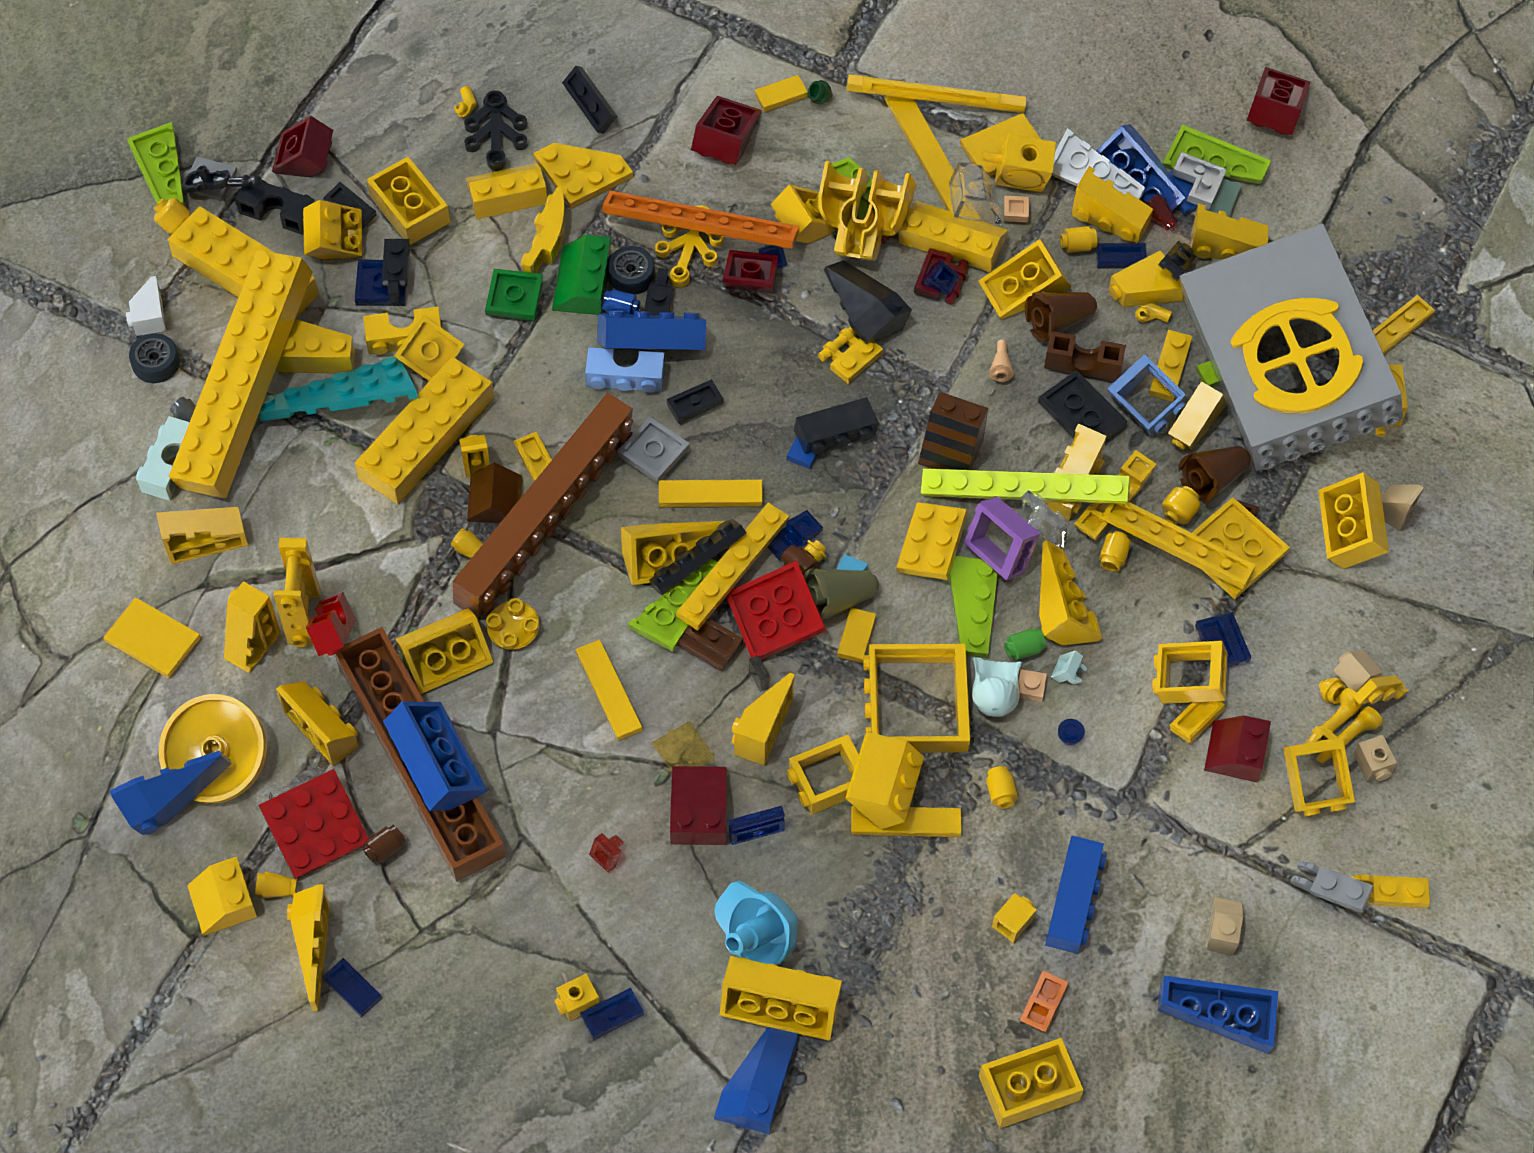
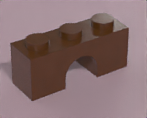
M1051 331L1044 368L1073 373L1077 370L1083 376L1116 381L1120 377L1126 345L1101 340L1098 348L1084 349L1076 344L1075 335Z

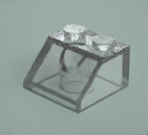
M958 162L949 181L954 217L1001 224L1002 219L997 186L982 165Z

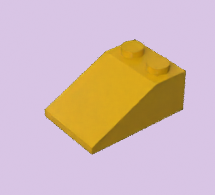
M1041 239L978 280L1001 319L1025 311L1026 299L1028 296H1032L1031 293L1038 291L1066 292L1072 287L1051 251Z
M787 674L745 708L741 718L736 717L731 730L734 733L731 744L734 745L735 756L765 766L794 699L795 674Z

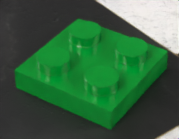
M494 268L485 314L535 321L543 284V274Z

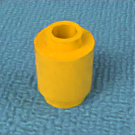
M1089 226L1065 228L1063 234H1060L1061 248H1065L1066 253L1091 251V248L1097 247L1096 229L1089 228Z
M1114 531L1106 535L1099 556L1100 566L1103 569L1118 572L1124 566L1131 546V541L1125 533Z
M998 766L988 770L986 783L992 805L998 806L1000 809L1012 807L1018 799L1012 773L1006 766Z

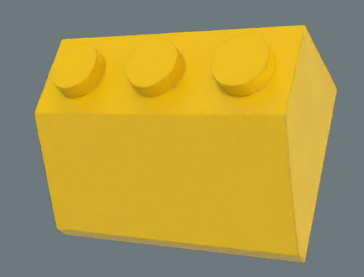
M537 163L465 178L476 219L545 205L547 199L545 181L541 168Z
M469 608L395 639L404 664L420 694L494 663L476 615Z
M306 681L280 685L276 688L283 713L333 767L359 747L356 729L349 722L345 724L340 719L341 714L334 705L328 706L323 701L324 696L316 686L311 688Z
M871 732L865 733L845 799L880 829L905 822L924 756L905 740Z

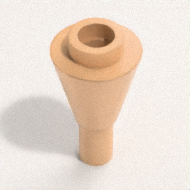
M1005 340L997 342V353L989 370L990 378L998 382L1008 381L1014 376Z

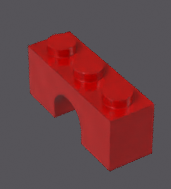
M344 592L319 600L315 608L317 616L310 618L306 626L318 656L324 654L332 656L341 652L354 626L356 619Z

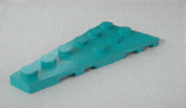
M387 357L381 362L372 365H362L353 371L339 372L333 377L324 380H314L305 386L288 388L276 395H266L258 417L261 422L288 418L298 411H304L308 415L317 413L318 408L329 407L330 411L369 406L374 400L379 399L385 400L386 403L396 402V397L408 395L409 399H416L418 395L403 363L396 357Z

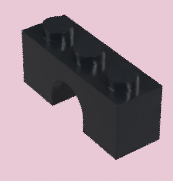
M262 180L258 186L251 184L248 187H241L235 202L239 214L260 221L267 211L280 209L279 215L283 229L304 235L303 208L314 203L315 199L307 194H298L285 187H277Z

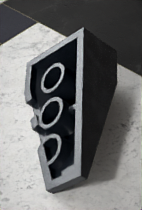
M844 260L825 266L824 271L834 292L838 293L841 298L840 305L849 315L848 322L851 328L866 344L903 330L912 309L898 293Z

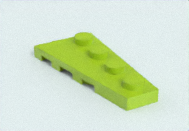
M170 122L126 138L155 203L157 204L162 198L167 201L173 197L185 206L173 123Z
M955 556L949 580L953 595L959 644H965L966 656L987 659L998 573L983 559Z
M710 559L665 592L657 601L651 602L636 619L633 618L628 623V629L674 652L678 646L679 638L684 635V631L689 626L676 617V612L718 562Z

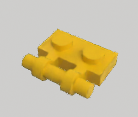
M851 326L842 329L839 332V336L833 341H828L823 346V350L818 353L819 359L823 362L829 357L834 360L830 364V370L847 384L883 355V348L875 341L866 344L861 338L858 340L854 337L857 333ZM844 344H847L849 348L845 352L839 351Z

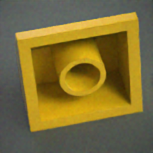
M789 184L770 205L775 211V217L781 223L799 226L796 242L809 244L839 229L828 225L822 218L819 211L818 191Z
M237 856L208 866L187 885L203 936L257 918Z

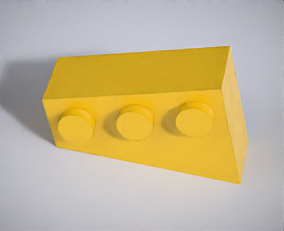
M1088 166L1076 187L1071 216L1079 221L1092 224L1102 231L1110 232L1126 241L1138 244L1150 224L1153 208L1129 192L1124 195L1113 187L1114 182L1109 179L1105 182L1093 174L1095 169Z
M1198 203L1191 232L1190 247L1194 251L1193 254L1199 258L1224 260L1268 244L1269 226L1243 217L1236 220L1227 217V212L1221 210L1218 213L1205 210V205Z
M295 319L276 367L277 372L339 373L353 371L355 349L352 336Z

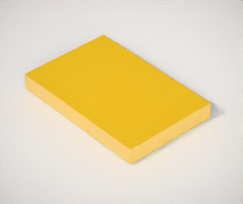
M1023 113L960 139V146L983 179L996 174L997 163L982 161V153L984 151L999 153L1008 133L1041 139Z
M135 597L103 638L106 643L170 679L201 639V636L196 631Z

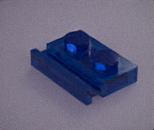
M1233 612L1223 616L1217 615L1196 621L1195 627L1202 642L1223 641L1228 653L1227 668L1239 665V663L1244 661L1246 663L1250 662L1251 654Z
M778 806L730 819L729 838L731 844L735 845L783 832L785 829L783 807Z

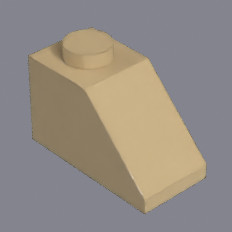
M1391 484L1386 492L1382 490L1381 498L1385 522L1400 531L1413 514L1424 487L1421 485Z
M1218 897L1214 898L1206 950L1234 956L1239 944L1243 920L1242 902Z

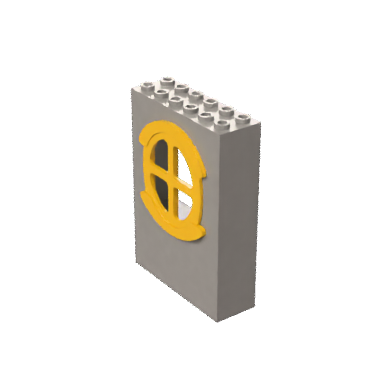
M1324 224L1179 276L1184 303L1218 379L1244 445L1250 454L1255 471L1271 469L1281 462L1296 460L1306 453L1321 451L1326 446L1334 443H1344L1351 437L1369 434L1376 428L1385 425L1391 426L1403 419L1402 397L1399 387ZM1310 320L1324 327L1332 335L1327 341L1307 348H1301L1291 327ZM1282 330L1291 350L1290 353L1266 363H1260L1257 359V353L1262 337ZM1330 349H1337L1340 357L1335 375L1327 384L1318 386L1314 381L1306 359ZM1292 363L1296 364L1307 390L1299 394L1283 391L1271 384L1265 378V374Z

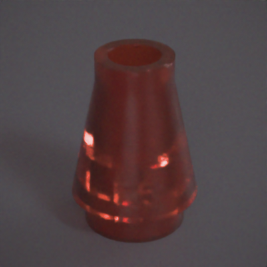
M1157 194L1145 203L1153 208L1151 217L1163 226L1166 231L1178 223L1165 197L1162 198L1160 194Z

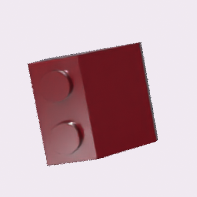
M310 115L283 131L272 172L300 177H311L318 172H322L328 163L326 159L328 151L332 146L331 139L334 130Z
M1246 715L1213 721L1204 771L1257 783L1263 769L1271 721Z

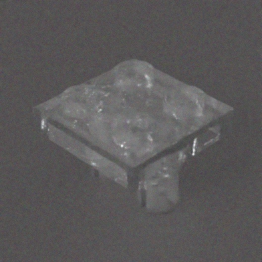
M1028 490L1021 497L1023 517L1041 533L1037 543L1044 537L1062 549L1067 544V521L1060 512H1053L1047 507L1048 504L1039 494L1034 495Z

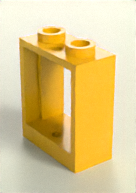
M1223 641L1159 644L1158 654L1154 655V667L1157 670V678H1153L1152 688L1153 693L1158 695L1162 704L1225 701L1228 653ZM1211 660L1209 686L1169 687L1171 662Z
M849 734L789 758V769L786 770L788 779L792 785H797L800 791L798 792L799 801L803 808L808 807L811 815L846 801L845 797L850 782L815 796L802 768L840 753L852 777L859 754Z
M1343 737L1283 747L1295 812L1304 811V816L1320 814V808L1330 806L1331 811L1347 809V803L1355 802ZM1331 750L1339 797L1305 803L1296 756Z

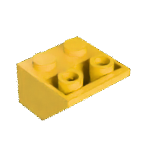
M318 200L303 208L305 256L324 260L362 257L361 209Z

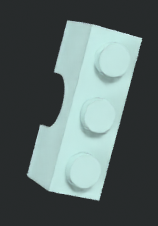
M169 416L165 425L162 424L160 426L158 438L155 444L150 446L147 460L144 466L138 469L136 475L141 492L165 500H171L177 485L168 477L172 465L167 464V462L177 456L190 422Z

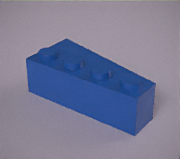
M624 311L598 313L597 343L605 348L705 350L706 319L699 317V313L684 312V316H674V312H659V315H649V312L634 311V314H624Z

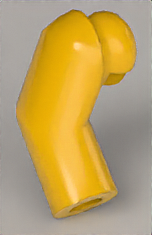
M1149 303L1139 307L1135 312V317L1142 323L1154 319L1168 323L1173 312L1156 304Z

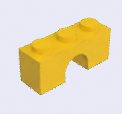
M439 307L413 309L414 320L409 326L404 328L393 326L390 323L388 313L363 316L368 354L382 355L386 352L398 351L422 315H425L441 327Z

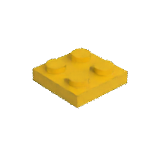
M422 315L394 357L430 381L451 357L456 358L465 344L425 315Z

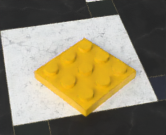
M1234 497L1228 500L1192 532L1256 565L1243 590L1204 571L1234 599L1238 598L1283 558L1290 549L1284 541Z

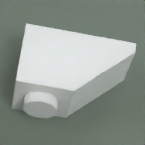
M156 276L149 278L129 301L130 312H126L128 326L134 328L136 336L166 331L161 291Z

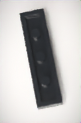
M733 519L724 521L717 527L714 533L699 539L696 546L689 551L680 553L669 566L658 569L654 573V577L649 579V582L654 589L663 595L746 534V531L740 523Z

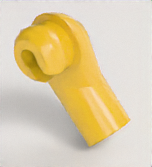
M464 86L460 89L463 102H459V106L456 104L454 106V111L459 117L469 116L477 105L470 86Z

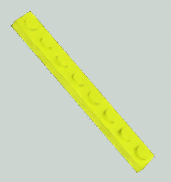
M923 469L921 495L932 497L984 499L999 497L1000 499L1129 504L1130 477Z

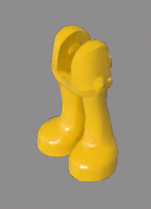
M1346 688L1339 696V709L1322 725L1313 728L1312 734L1305 743L1343 737L1344 745L1346 746L1360 733L1379 728L1383 724V719L1374 708L1367 706L1345 730L1336 736L1333 732L1363 707V704H1358L1354 699L1353 695L1357 692L1351 688ZM1331 750L1321 752L1316 760L1323 764L1332 759Z

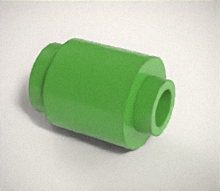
M1031 628L1007 636L1004 648L1009 658L1012 657L1015 661L1040 654L1041 650L1046 648V642L1040 629L1034 630Z

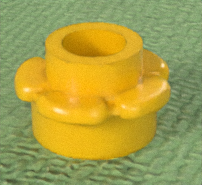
M808 540V545L804 550L818 562L822 559L825 560L827 549L818 540L814 542Z

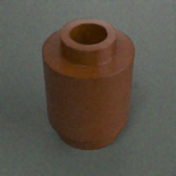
M791 545L781 556L784 566L797 560L803 575L807 570L818 569L820 563L800 546Z
M391 825L389 828L385 826L364 842L366 848L363 851L372 863L377 861L379 864H382L401 850V845L406 843V840L395 825Z

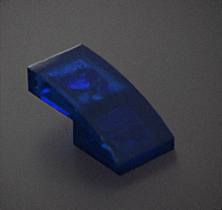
M806 510L789 519L786 527L782 528L767 548L781 562V556L791 545L804 547L808 540L811 541L823 531V526Z

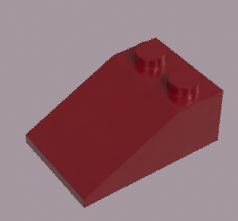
M1265 67L1246 121L1251 122L1257 127L1265 126L1274 129L1278 134L1293 135L1310 81Z
M716 96L696 124L691 150L698 152L701 156H710L721 160L725 164L736 165L747 147L762 110Z
M672 766L671 845H726L727 767Z

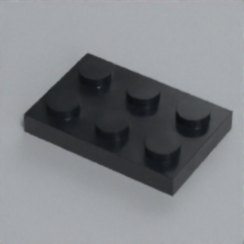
M1077 370L1038 398V403L1073 438L1075 437V429L1078 424L1106 435V440L1127 426L1128 421Z

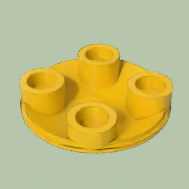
M512 598L498 605L486 618L487 633L491 641L497 646L508 650H516L529 645L537 636L540 626L536 611L518 598Z

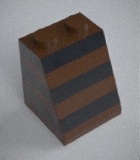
M939 391L930 412L918 464L931 469L971 470L984 440L988 408Z

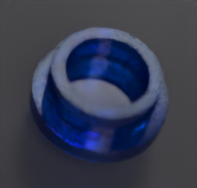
M1066 719L1060 723L1057 732L1058 737L1063 743L1075 745L1084 738L1085 729L1078 720Z

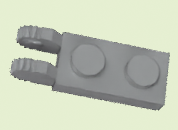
M1299 861L1298 869L1316 878L1312 883L1306 878L1294 875L1291 879V884L1310 892L1311 895L1360 913L1364 912L1373 892V885L1324 867L1319 868L1307 861Z

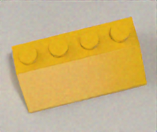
M915 201L908 207L902 228L898 231L900 244L928 252L930 248L953 255L952 261L966 260L969 263L968 266L987 272H992L1008 234L1007 229L919 201Z

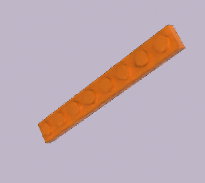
M609 191L602 205V213L770 244L782 248L793 249L799 234V226L616 191Z

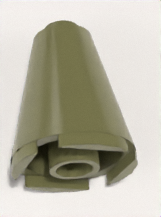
M809 569L804 573L805 580L823 621L875 596L876 591L879 589L878 578L871 571Z

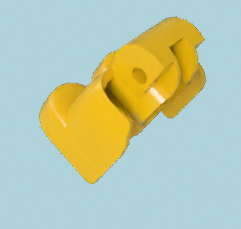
M830 161L825 162L818 204L824 221L830 226L839 228L834 247L836 255L873 261L877 259L882 235L893 236L898 233L905 221L909 204L913 201L916 182L911 173L905 174L902 186L886 181L879 170H874L868 199L870 203L865 219L860 220L857 219L860 200L866 193L869 180L864 168H859L857 178H849L839 174Z

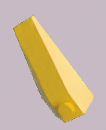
M724 521L642 524L621 527L622 555L631 584L650 583L649 579L654 577V573L658 569L669 566L680 553L692 549L696 546L699 539L714 533L717 527Z
M1046 540L1042 546L1039 607L1043 635L1048 640H1053L1061 646L1100 641L1103 638L1094 611L1090 610L1088 612L1083 602L1087 597L1084 591L1080 590L1073 581L1076 574L1064 550Z
M322 884L295 893L293 895V903L288 904L287 920H291L308 999L313 1011H319L331 907L325 887Z

